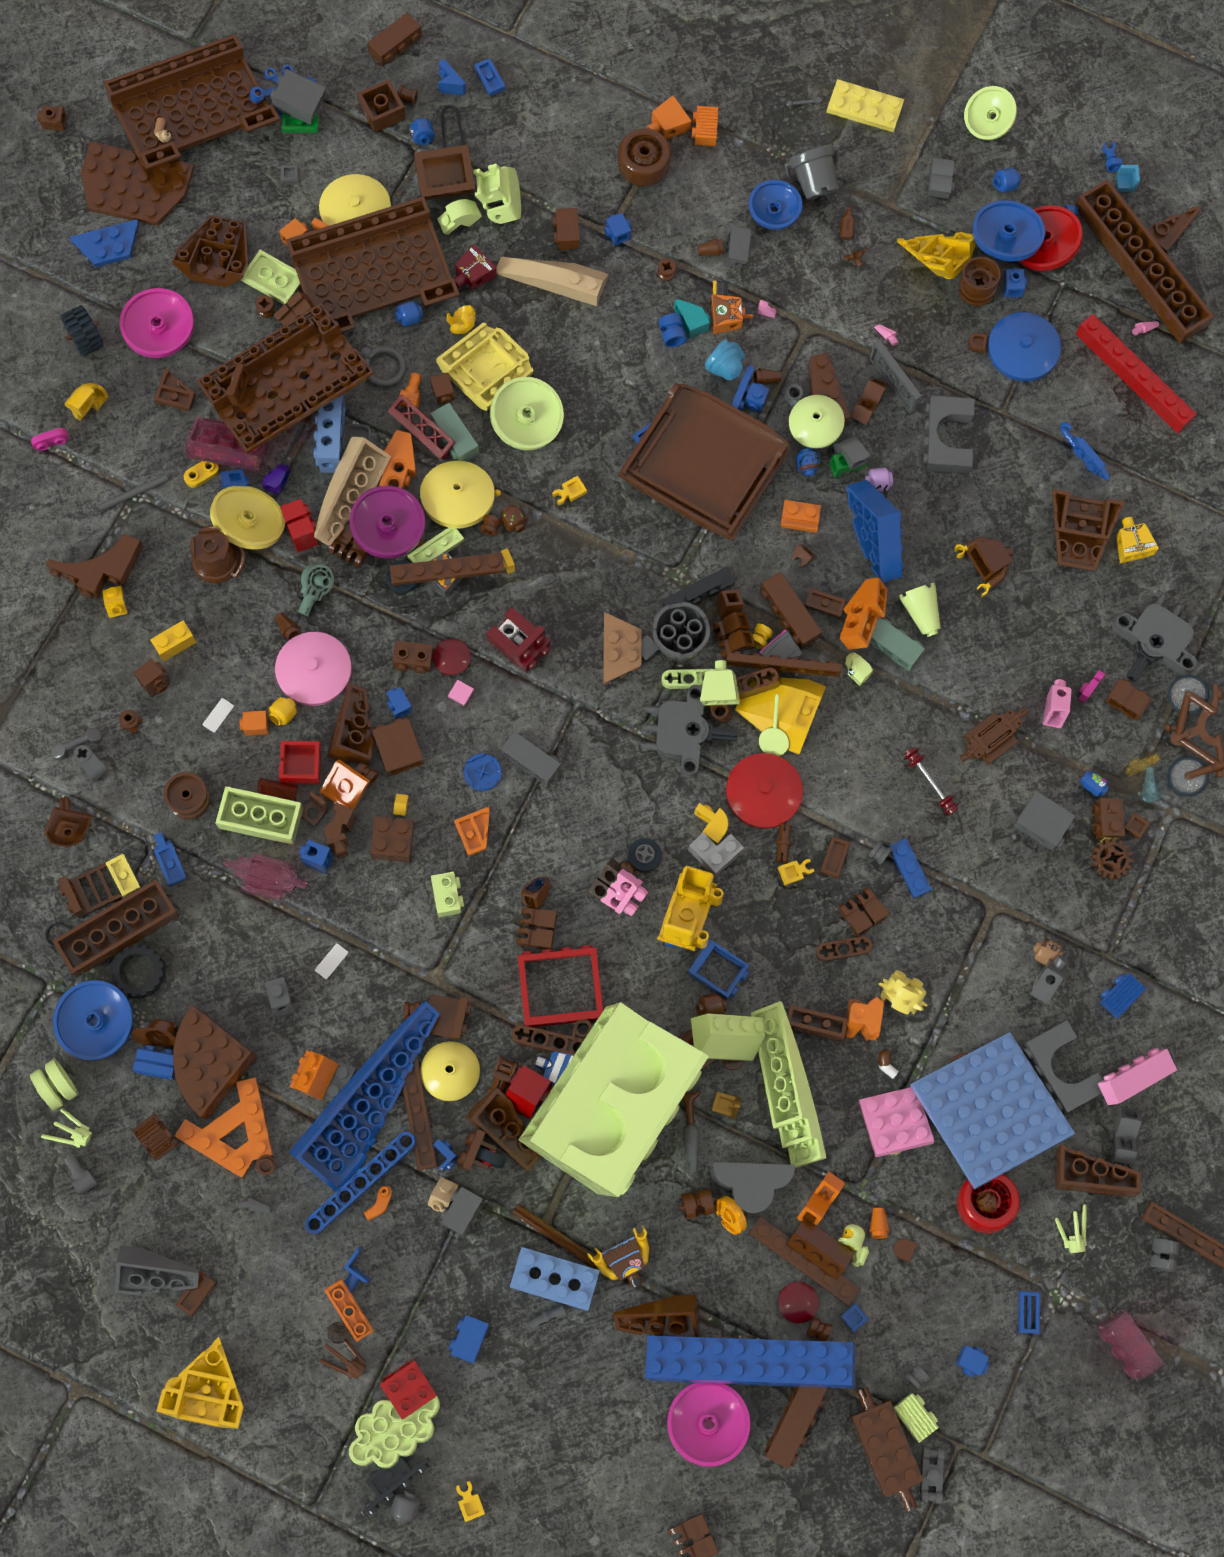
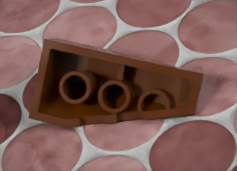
M351 683L347 685L331 736L327 757L336 760L340 759L344 763L371 760L374 739L371 737L370 729L372 725L368 716L369 704L366 689Z

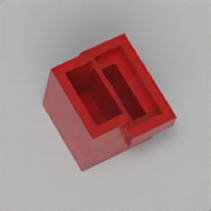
M523 1065L522 1068H518L511 1079L506 1097L512 1101L515 1111L531 1119L538 1105H542L553 1087L550 1085V1080Z

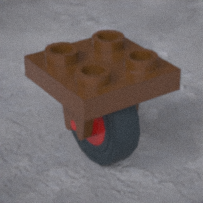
M477 1129L468 1133L465 1140L467 1147L465 1151H461L457 1163H459L458 1168L464 1171L470 1170L472 1165L488 1170L491 1166L503 1169L506 1158L497 1154V1147L482 1141L486 1132Z

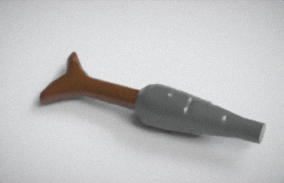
M695 1091L691 1094L686 1092L682 1098L685 1103L687 1122L684 1128V1140L691 1174L699 1173V1128L694 1122L693 1102L701 1094V1091Z

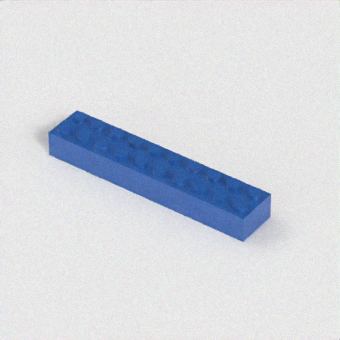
M647 1336L645 1378L649 1381L855 1389L856 1345L853 1342Z

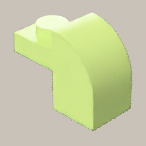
M461 199L448 204L445 207L447 211L438 217L437 220L443 233L449 235L459 225L470 227L482 215L475 201Z

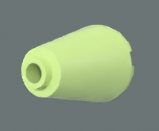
M931 583L930 588L924 585L907 591V596L905 597L902 594L899 595L901 602L922 635L927 634V637L938 634L937 630L941 628L935 583Z

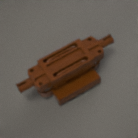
M1023 707L1016 713L1012 710L999 716L992 713L964 735V738L968 741L965 745L967 751L959 756L960 759L965 762L970 757L977 760L982 758L987 765H990L1018 743L1014 734L1022 726L1021 718L1028 714L1029 711L1026 710V707Z

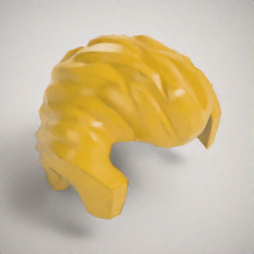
M465 305L454 312L453 317L450 316V313H447V322L451 325L450 331L452 333L465 334L474 327L476 313L473 306Z

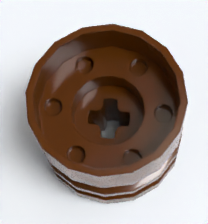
M976 257L970 259L965 264L959 283V294L966 303L973 306H983L994 299L1001 277L998 265L986 257Z

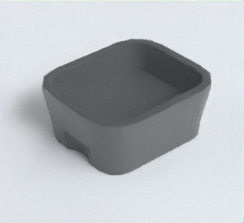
M347 424L343 430L342 450L345 452L351 437H363L370 441V427L364 424Z

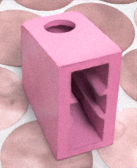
M1055 680L1047 695L1042 725L1062 728L1070 713L1071 688L1066 687L1064 680Z

